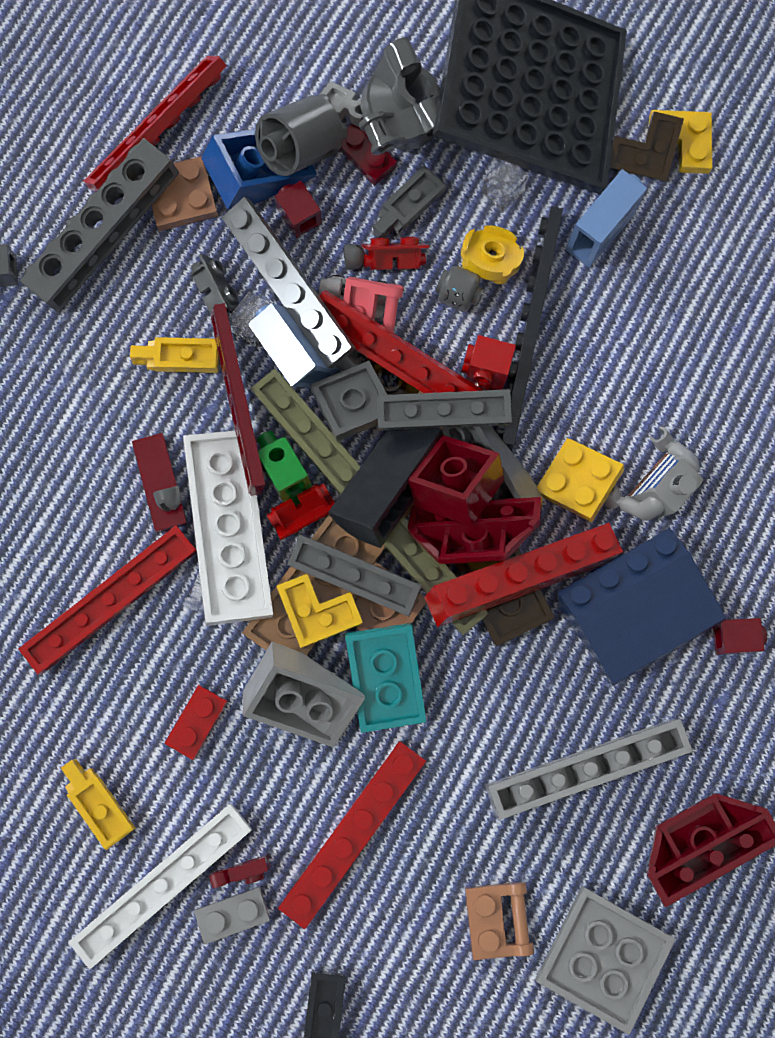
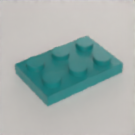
M411 623L345 633L353 687L365 695L363 703L357 710L361 733L427 722Z

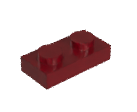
M353 124L347 127V138L342 141V146L339 150L375 186L397 168V161L388 152L373 155L370 150L372 145L365 131H361L358 126Z

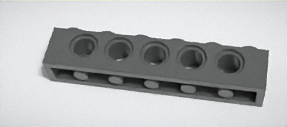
M144 138L138 145L133 146L128 152L126 159L118 168L109 173L106 182L97 192L89 196L85 206L77 215L68 220L64 230L56 239L47 244L44 253L35 263L27 267L19 281L59 313L180 174L171 159ZM144 174L140 180L135 181L137 176ZM123 197L119 204L114 205L117 199ZM103 220L99 227L94 228L97 222ZM82 244L81 248L74 252L75 247ZM61 267V271L53 276L55 270Z

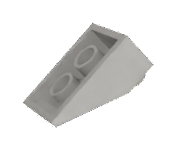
M273 641L242 691L244 717L333 748L365 699V695L302 652Z

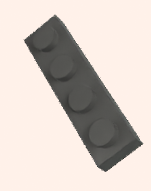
M510 389L377 395L379 431L511 425Z
M299 534L287 563L288 566L408 617L412 613L423 586Z

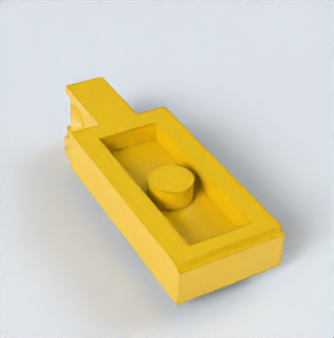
M155 337V340L148 341V346L131 345L130 358L132 364L146 365L147 370L218 373L219 355L215 339Z
M77 759L70 760L61 767V770L70 781L65 786L68 791V798L105 850L136 829L98 773H95L92 768L85 771Z

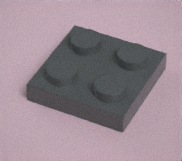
M370 361L310 384L311 391L336 442L378 425L377 395H387Z

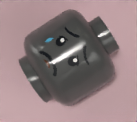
M453 266L449 271L444 270L436 287L439 301L461 312L468 311L471 305L478 306L484 292V288L479 287L481 281L479 275L459 266Z

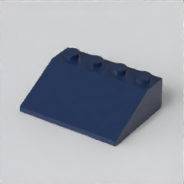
M671 528L558 592L559 609L612 686H615L726 620L724 612L692 556Z

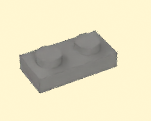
M260 886L194 910L204 945L271 920Z

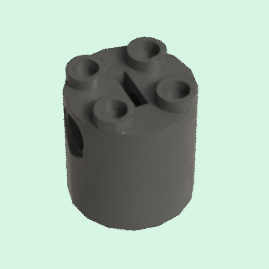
M320 94L318 96H308L261 116L256 124L255 139L262 160L269 169L278 175L289 176L337 154L342 146V141L347 138L348 132L345 124L341 122L337 111L331 105L329 97L325 94Z

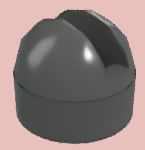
M356 244L344 245L346 270L357 269L364 264L365 252L361 246Z
M179 486L153 493L157 506L163 511L175 510L181 503Z

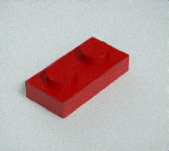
M198 685L164 744L191 760H195L228 701Z

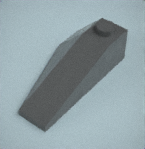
M491 426L443 428L445 436L500 453L504 482L491 500L542 497L527 470Z

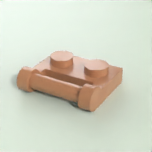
M526 882L465 887L473 960L529 956L534 954L533 942H529L524 894H527ZM501 896H511L515 943H506Z

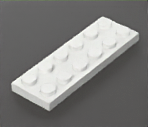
M235 431L183 436L206 626L273 618L257 495L250 496L248 493Z

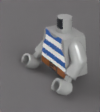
M659 427L663 437L654 439L650 436V440L660 452L668 451V454H665L628 496L622 497L615 484L610 492L611 494H609L604 502L605 506L609 509L620 506L622 511L644 521L674 514L703 482V478L698 474L700 470L698 457L681 443L675 442L665 427Z

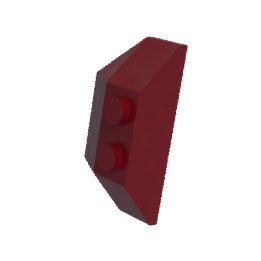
M542 497L490 500L472 527L412 506L407 530L439 564L507 560L540 525Z
M713 793L657 824L646 875L663 906L666 908L774 847L775 821L767 808Z

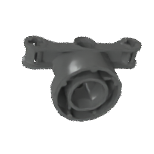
M407 37L393 41L384 49V55L362 91L360 107L364 119L361 120L358 126L361 131H365L372 145L370 150L373 155H380L395 148L401 150L419 149L434 138L433 131L441 88L438 86L433 75L422 68Z

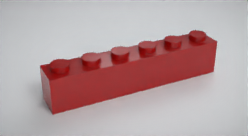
M610 523L437 584L432 587L424 598L438 628L604 566L622 554L623 551Z

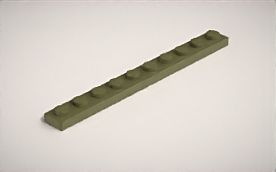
M275 368L250 388L251 392L341 495L361 466L339 441L336 442L333 434ZM403 516L383 545L416 583L423 585L421 589L424 593L427 594L437 584L457 578L446 564H439L408 533V520ZM486 610L451 622V624L463 636L488 613Z

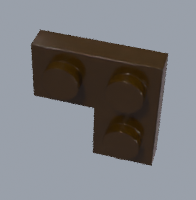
M654 111L645 142L615 136L610 169L618 171L623 169L627 173L667 181L684 118Z

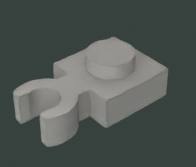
M331 81L320 93L329 97L331 105L337 111L340 120L346 116L355 126H358L361 120H363V116L360 114L362 113L360 107L361 100H356L355 92Z

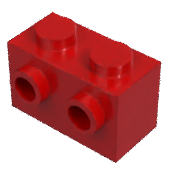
M478 335L475 345L468 344L461 373L467 374L466 379L484 391L502 390L508 376L516 345Z

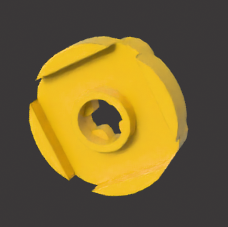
M487 225L484 226L483 230L476 232L475 229H472L466 234L461 247L462 268L478 274L482 279L493 281L496 284H505L510 277L519 271L524 258L523 247L520 249L516 243L517 237L502 227ZM490 250L495 251L496 256L490 255L488 253L490 252Z

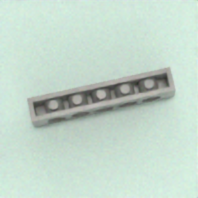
M670 719L485 784V788L495 817L501 820L691 753L693 750L681 719Z

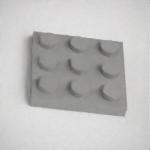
M581 886L535 980L537 983L630 1035L676 939Z

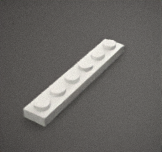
M229 804L68 943L90 970L253 829L233 804Z

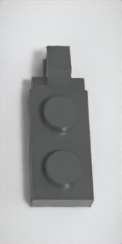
M424 165L382 204V209L378 213L380 219L373 225L372 234L376 238H386L393 230L397 234L405 230L446 191L447 185Z

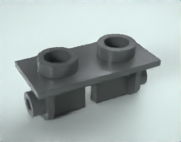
M200 254L199 257L202 262H196L191 266V276L200 293L204 294L211 289L212 292L203 298L210 314H212V307L215 304L225 303L227 312L242 313L237 303L239 297L236 291L228 285L224 277L226 271L221 262L216 258L213 259Z

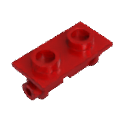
M401 237V243H389V238H370V243L361 244L362 248L369 250V255H364V267H369L371 271L393 269V257H397V269H420L421 266L426 265V254L421 253V248H429V245L419 242V237Z
M324 483L319 486L314 484V486L299 493L297 497L301 503L296 506L290 498L280 505L271 508L272 512L267 514V517L274 526L280 540L297 533L300 529L329 514L328 512L334 505V501Z

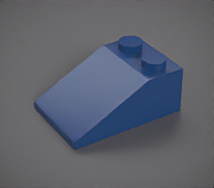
M256 129L213 135L201 158L227 210L232 209L243 197L249 198L253 204L277 195L280 189L288 184L294 185L299 181L304 183L315 178L317 173L313 165L289 176L278 175L270 170L262 160L257 149Z

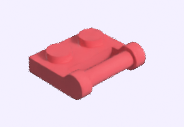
M348 277L346 278L343 301L375 321L378 295L386 296L382 326L394 333L398 301L403 296L404 287L397 284H386Z

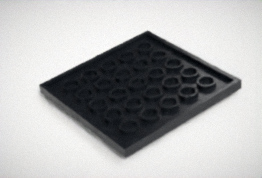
M455 0L433 136L601 195L608 186L627 30L554 0Z

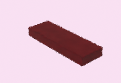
M158 433L133 440L132 445L155 532L168 531L175 525L178 528L188 525L182 500L177 509L167 512L161 510L154 499V492L178 486L164 434Z

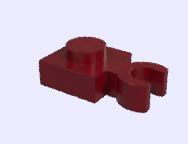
M268 854L211 873L209 878L212 888H218L243 879L246 885L265 879L264 872L269 871L271 868Z

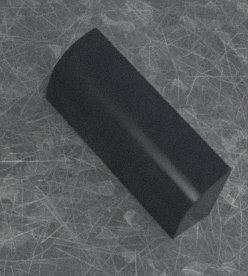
M442 429L387 430L328 513L336 524L351 536L381 548L413 502L408 479L443 435Z

